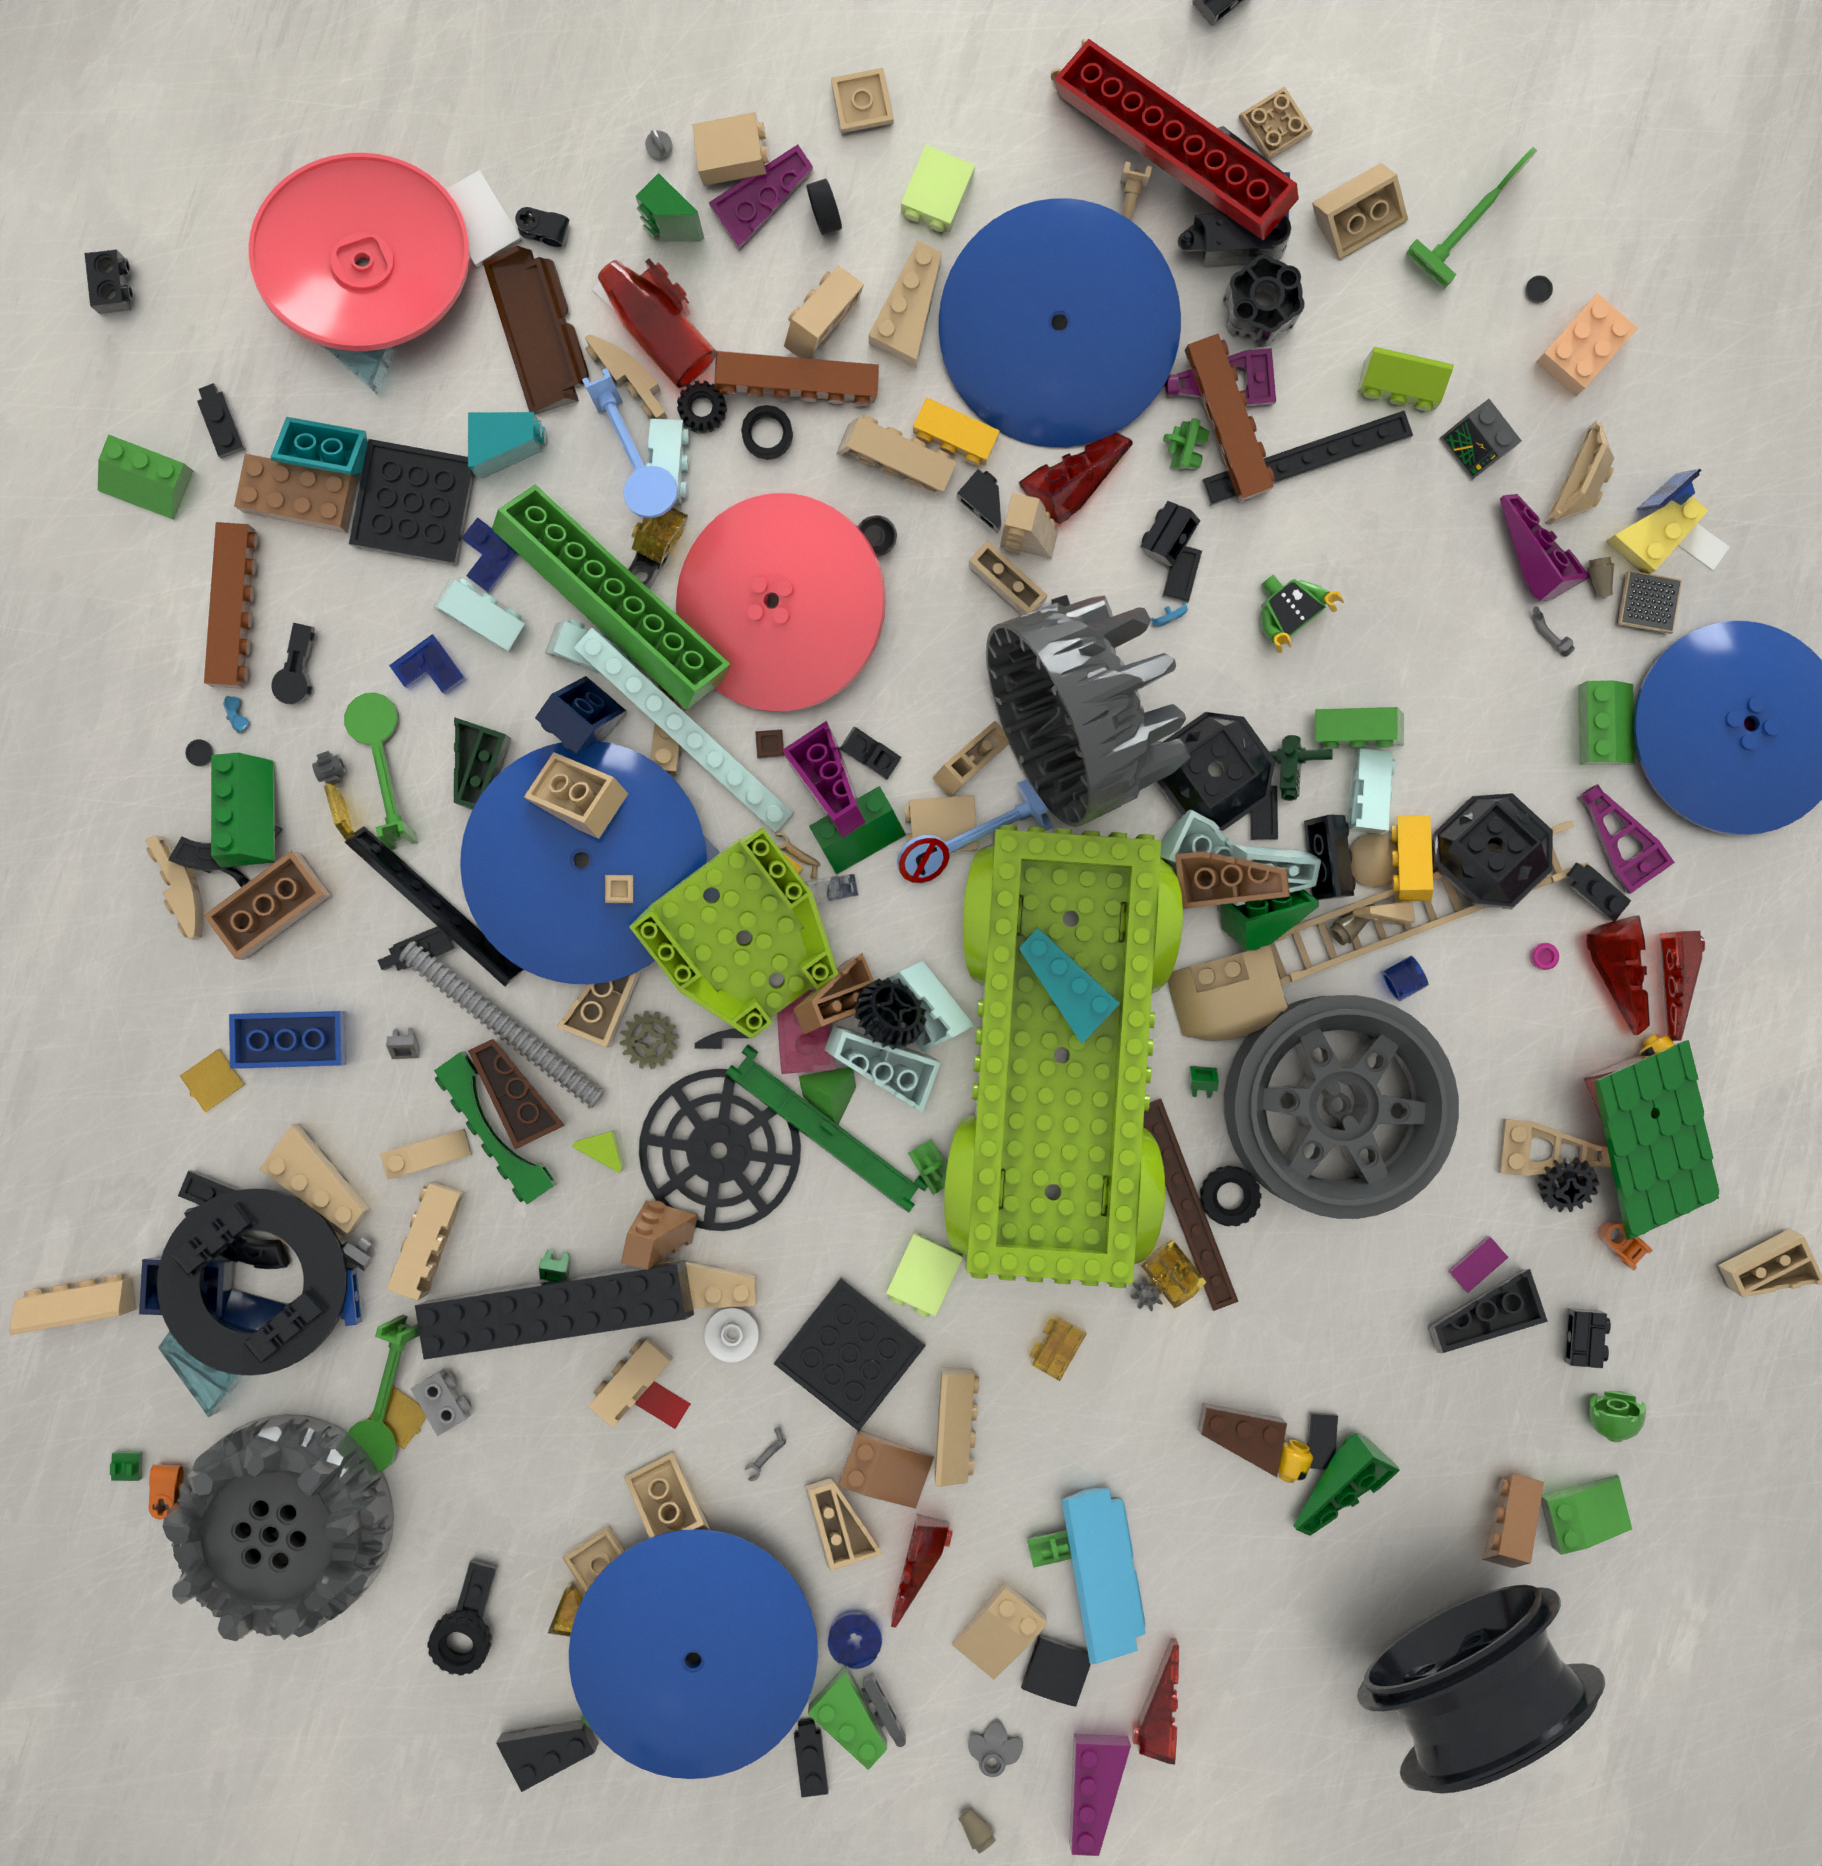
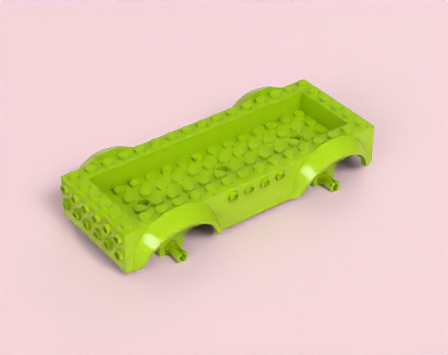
M1001 825L1000 829H996L993 834V844L981 848L976 853L969 870L964 896L963 947L965 962L972 980L983 985L982 1000H978L977 1017H981V1027L976 1028L975 1044H979V1055L974 1057V1072H977V1083H973L972 1099L976 1100L975 1113L964 1117L959 1123L952 1140L947 1164L944 1212L948 1240L955 1251L965 1255L966 1273H970L972 1278L987 1279L988 1274L998 1275L1000 1280L1014 1281L1016 1276H1023L1027 1278L1026 1281L1043 1282V1278H1052L1054 1283L1071 1284V1280H1080L1082 1285L1098 1286L1099 1282H1107L1109 1287L1126 1288V1283L1133 1284L1134 1265L1144 1261L1153 1251L1164 1217L1165 1175L1162 1156L1155 1138L1149 1130L1143 1127L1144 1111H1149L1150 1095L1145 1094L1146 1083L1150 1084L1152 1072L1151 1067H1147V1058L1153 1054V1039H1149V1028H1154L1155 1012H1150L1151 995L1158 992L1170 978L1178 957L1181 942L1183 904L1179 880L1173 867L1166 860L1160 858L1161 840H1155V835L1138 834L1136 838H1127V833L1111 832L1108 837L1100 836V831L1084 830L1081 835L1072 834V829H1056L1054 833H1046L1043 827H1028L1027 831H1017L1018 826ZM1067 911H1073L1078 915L1079 920L1074 927L1066 926L1063 922V915ZM1037 927L1048 935L1120 1003L1083 1044H1081L1019 950V946ZM1059 1047H1064L1068 1052L1066 1061L1058 1063L1054 1058V1052ZM1050 1184L1058 1185L1061 1189V1194L1056 1200H1050L1045 1195V1189Z

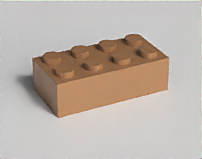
M245 454L234 507L246 514L348 534L358 481L349 474L271 461V458Z
M291 850L203 916L233 957L238 960H245L328 899L331 894L302 855Z

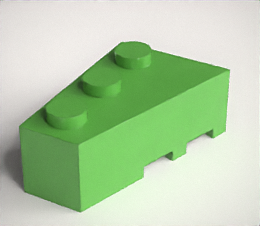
M1398 707L1315 709V742L1322 745L1323 749H1338L1339 745H1350V748H1366V745H1377L1379 748H1390L1394 745L1404 746V713Z
M845 1664L809 1704L808 1715L869 1770L887 1750V1739Z

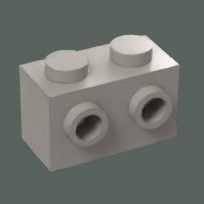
M445 1369L438 1371L411 1388L413 1395L437 1436L471 1416L469 1413L471 1408L467 1399L464 1396L460 1397L455 1388L457 1387L455 1378L450 1372L446 1373Z

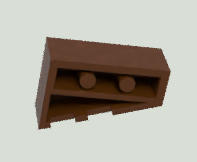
M1202 1403L1198 1431L1201 1435L1277 1477L1287 1423L1282 1418Z

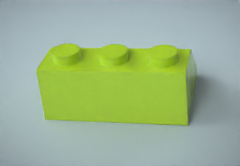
M1374 346L1364 360L1357 392L1363 393L1364 397L1369 399H1379L1381 397L1390 399V403L1395 405H1405L1407 403L1416 405V408L1421 411H1432L1442 402L1454 364Z

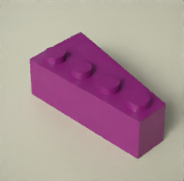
M1074 1734L1069 1838L1071 1855H1100L1131 1748L1128 1736Z

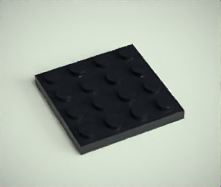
M369 439L349 545L457 565L474 475L468 467V457Z
M841 1277L773 1364L857 1431H860L922 1352L926 1344Z

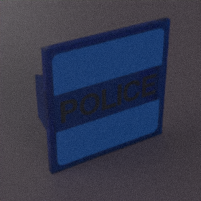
M1695 469L1676 473L1637 509H1661L1671 500L1679 505L1684 504L1695 494L1692 481L1700 475L1699 472L1702 470Z

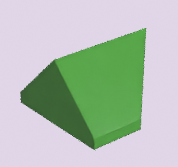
M846 1067L799 1076L803 1097L812 1106L839 1125L856 1089L853 1069Z

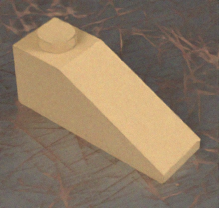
M996 721L991 723L947 761L933 776L936 783L950 797L966 785L1009 745L1003 728Z
M465 1129L380 1154L387 1180L472 1155Z

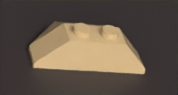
M1595 421L1588 427L1545 521L1546 524L1551 525L1582 514L1592 506L1596 507L1603 495V492L1600 491L1602 484L1609 481L1614 471V468L1611 467L1614 456L1601 422Z

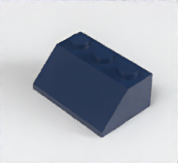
M159 1257L142 1259L139 1315H162L157 1293V1275L161 1260ZM214 1259L204 1267V1292L214 1314L217 1317H223L232 1289L233 1261Z
M232 1288L224 1315L218 1318L235 1329L256 1332L264 1323L282 1311L287 1303Z

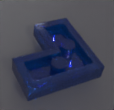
M477 517L461 539L482 556L466 576L487 593H490L519 554L499 537L490 526Z
M433 634L389 665L405 688L410 687L426 674H429L440 691L446 694L466 679Z

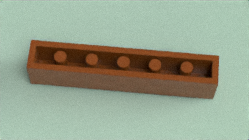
M1218 333L1188 344L1184 351L1238 501L1241 502L1269 492L1274 487L1275 477L1272 469L1266 467L1264 461L1266 452L1262 442H1257L1254 433L1257 431L1256 424L1252 416L1248 417L1245 408L1248 405L1244 392L1238 389L1236 383L1238 381V374L1235 366H1230L1227 358L1229 349L1224 339L1221 340Z
M717 351L714 390H720V393L724 395H735L736 392H745L750 397H763V394L774 395L776 399L782 400L790 399V396L801 397L802 401L807 402L817 401L818 398L828 399L827 402L832 404L854 401L855 405L869 406L870 403L875 402L878 395L879 364Z
M216 522L204 672V683L211 687L244 689V682L248 680V667L245 666L246 655L250 653V640L247 639L248 629L252 627V613L249 612L250 602L254 600V587L251 586L252 575L256 573V560L253 559L254 548L256 549L258 546V534L249 524Z

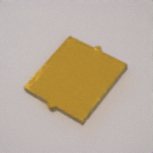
M217 1049L180 1075L190 1090L189 1095L197 1100L204 1112L209 1111L245 1085L234 1069H230V1062L220 1049Z
M393 1385L384 1424L394 1434L396 1444L404 1450L414 1435L420 1433V1427L427 1417L419 1403ZM373 1412L368 1419H372Z

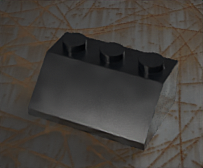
M1331 814L1305 820L1307 851L1321 860L1316 886L1312 887L1313 897L1316 900L1354 896L1356 883L1351 870L1352 852L1348 844L1349 825L1346 822L1345 815Z

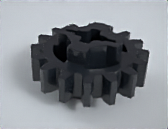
M1566 1156L1562 1163L1554 1160V1167H1544L1547 1174L1539 1175L1541 1183L1537 1184L1543 1202H1547L1550 1209L1555 1206L1558 1212H1562L1564 1207H1567L1569 1212H1573L1574 1206L1583 1209L1582 1203L1584 1201L1591 1203L1590 1195L1598 1194L1596 1186L1599 1185L1597 1174L1594 1168L1590 1167L1588 1161L1585 1160L1581 1163L1579 1158L1575 1157L1572 1162H1569Z

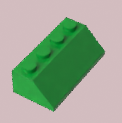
M239 752L211 755V857L221 868L275 863V774L273 760Z

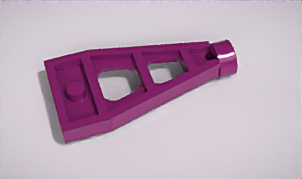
M1272 348L1245 350L1227 356L1230 366L1234 365L1235 368L1242 367L1245 370L1246 389L1243 392L1247 399V406L1276 403ZM1191 369L1178 374H1169L1165 382L1166 396L1183 395L1201 398ZM1178 380H1181V381H1182V383H1183L1182 388H1179V381H1178Z
M1599 784L1592 786L1580 795L1589 809L1612 872L1628 894L1633 893L1675 863L1660 840L1604 793ZM1598 798H1600L1601 801H1600L1598 804H1595V803L1593 802V801L1597 800ZM1610 812L1615 813L1624 823V828L1614 835L1608 832L1603 822V818ZM1626 834L1633 835L1643 845V850L1630 860H1624L1618 849L1619 839Z

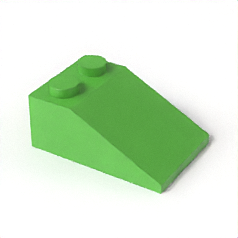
M1618 1475L1542 1494L1541 1505L1551 1545L1561 1555L1590 1548L1632 1530Z

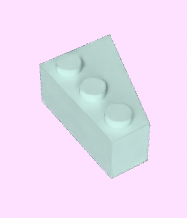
M650 419L648 440L649 463H646V467H661L670 472L678 488L677 500L673 506H682V498L687 497V482H683V471H688V455H684V445H689V428H685L683 420Z
M463 578L459 582L455 579L449 580L433 607L446 613L458 623L470 628L501 649L509 651L525 623L520 621L521 615L510 608H507L506 611L496 606L498 600L486 593L480 596L473 591L475 586Z
M569 619L568 622L556 623L545 654L553 656V654L568 660L569 663L579 664L603 675L573 648L588 632V630L583 629L585 624L573 619ZM594 629L635 667L636 663L602 631Z
M1363 748L1355 751L1347 817L1349 831L1381 834L1389 830L1390 801L1392 797L1391 775L1393 776L1395 771V759H1392L1393 752Z
M1234 845L1232 853L1234 858L1286 868L1290 893L1316 886L1321 860L1307 851ZM1238 902L1233 904H1235L1236 906H1240L1245 904V902Z
M924 961L889 977L892 983L899 980L901 986H908V990L914 993L917 1000H923L920 1007L926 1010L924 1017L927 1021L925 1022L923 1033L916 1040L921 1052L975 1026Z

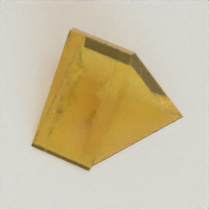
M574 1581L568 1583L548 1630L549 1634L568 1637L571 1635L573 1622L582 1601Z

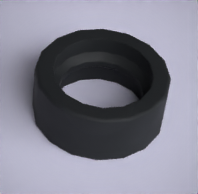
M825 178L807 184L809 200L821 234L825 235L842 229L839 211L828 180Z
M770 405L758 406L748 412L742 423L741 432L744 445L757 458L765 460L778 458L786 453L791 445L793 432L790 419L778 407ZM760 418H774L782 426V439L774 447H760L752 439V426Z

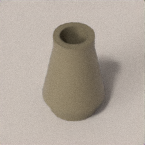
M1611 557L1589 560L1587 570L1596 591V597L1613 595L1614 563L1611 562Z
M1353 913L1333 922L1330 933L1340 945L1350 944L1371 919L1353 916Z
M969 1809L958 1818L972 1849H976L978 1853L983 1852L996 1841L993 1836L994 1831L972 1809Z

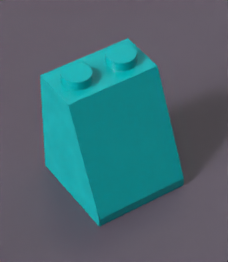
M468 412V467L478 479L486 478L542 452V444L546 443V429L542 427L541 420L537 419L534 412Z

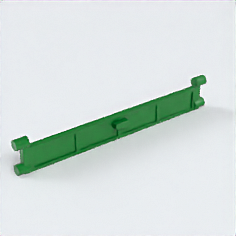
M747 1044L741 1052L746 1056L744 1061L738 1068L731 1065L725 1074L909 1213L915 1205L910 1199L918 1188L923 1191L928 1188L922 1176L919 1175L914 1182L908 1179L753 1061L758 1051Z

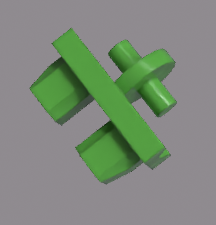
M1192 418L1191 421H1183L1181 427L1174 426L1172 434L1164 435L1163 442L1169 444L1168 453L1173 454L1170 468L1174 470L1183 468L1194 470L1201 467L1203 457L1201 454L1193 452L1194 445H1205L1210 433L1207 429L1200 426L1201 420Z
M930 1139L908 1152L931 1193L934 1195L944 1189L947 1165L933 1141Z
M1067 1530L1027 1539L1033 1568L1072 1559Z

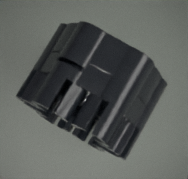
M1259 255L1253 262L1242 268L1241 271L1233 274L1223 295V300H1226L1224 305L1230 312L1226 326L1227 331L1232 336L1238 331V337H1245L1247 334H1250V340L1254 344L1260 340L1258 347H1267L1273 342L1279 332L1287 331L1289 327L1292 329L1305 306L1302 297L1300 271L1296 267L1275 260L1268 255ZM1264 292L1270 295L1274 305H1260L1255 299V294Z

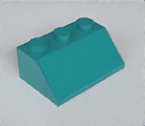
M286 417L271 454V461L349 475L359 474L363 471L368 445L367 434L363 430Z

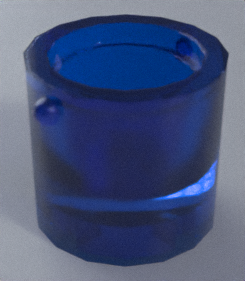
M1409 956L1382 971L1387 987L1398 1001L1406 999L1429 985L1424 971L1413 956Z

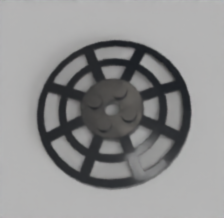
M728 1069L699 1071L685 1076L668 1087L650 1108L644 1120L639 1139L641 1171L646 1185L655 1200L664 1203L665 1206L673 1207L665 1197L678 1189L688 1199L705 1205L704 1221L697 1220L695 1227L710 1231L740 1229L754 1224L769 1215L789 1193L796 1179L801 1158L799 1130L787 1122L791 1133L792 1155L776 1153L775 1136L768 1120L777 1113L769 1107L761 1112L749 1101L734 1096L735 1081L725 1074ZM725 1077L722 1094L704 1095L689 1101L681 1089L687 1084L701 1079ZM672 1095L681 1109L671 1119L664 1137L649 1134L650 1126L656 1113ZM721 1102L718 1118L704 1121L695 1109L706 1103ZM731 1104H736L746 1109L754 1118L743 1126L729 1119ZM686 1115L695 1127L689 1139L672 1138L677 1125ZM760 1126L763 1128L767 1139L768 1152L752 1150L749 1134ZM715 1143H723L726 1146L727 1153L723 1158H716L712 1154L711 1149ZM647 1145L662 1147L663 1162L670 1181L659 1189L653 1182L649 1171ZM671 1149L686 1151L687 1160L690 1165L678 1175L672 1164ZM750 1161L766 1163L761 1176L752 1186L743 1172L748 1167ZM774 1164L790 1166L789 1174L782 1189L767 1205L757 1192L769 1179ZM695 1175L708 1181L707 1197L694 1193L684 1183ZM734 1180L743 1191L742 1194L732 1198L718 1199L720 1183ZM749 1199L758 1210L754 1215L739 1221L714 1223L716 1207L734 1206Z

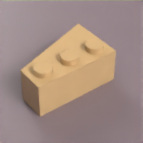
M1788 1229L1718 1265L1728 1288L1741 1297L1772 1293L1785 1288L1796 1289L1809 1284H1822V1274L1805 1237L1792 1229Z
M650 1337L644 1342L639 1339L629 1350L632 1354L630 1359L626 1363L621 1360L611 1371L615 1376L609 1383L603 1380L593 1392L596 1397L588 1407L612 1428L616 1426L618 1421L673 1359Z

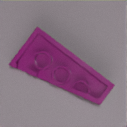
M798 144L765 165L766 174L745 178L709 202V206L738 249L749 240L812 172L813 166Z

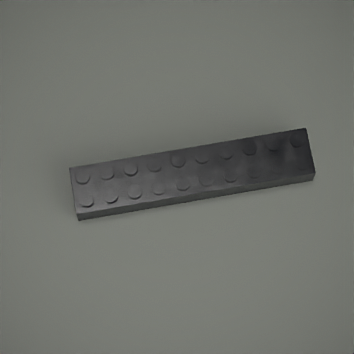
M685 1260L657 1264L648 1270L642 1268L625 1269L428 1300L415 1305L424 1360L680 1321L694 1315Z

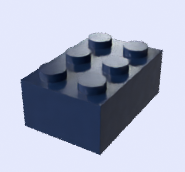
M585 676L552 693L535 719L541 723V727L545 731L552 733L562 741V745L566 749L577 754L591 746L595 741H599L609 735L627 710Z

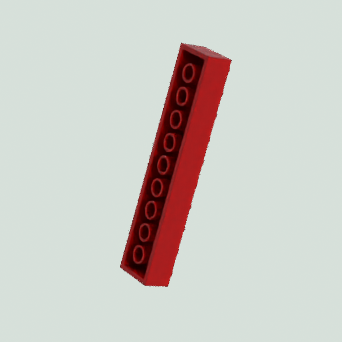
M1090 39L1084 43L1054 78L1059 97L1262 240L1268 236L1299 200L1296 182Z

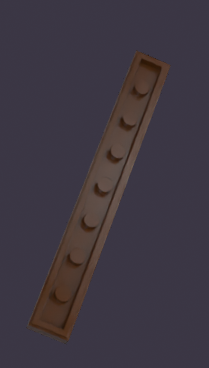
M1162 1099L1152 1101L1149 1104V1111H1144L1143 1127L1149 1130L1159 1146L1164 1166L1167 1193L1210 1306L1215 1311L1239 1301Z

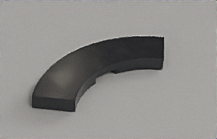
M275 825V840L283 830V828ZM181 836L168 861L179 866L203 871H216L236 867L221 868L211 857V843L196 842Z
M197 1207L187 1209L184 1212L185 1216L190 1214ZM243 1235L220 1254L237 1263L240 1261L254 1265V1268L280 1269L286 1268L290 1264L281 1240H258Z

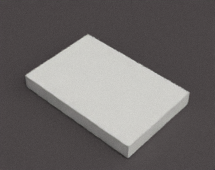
M480 170L446 189L462 214L469 240L470 258L476 267L522 241Z

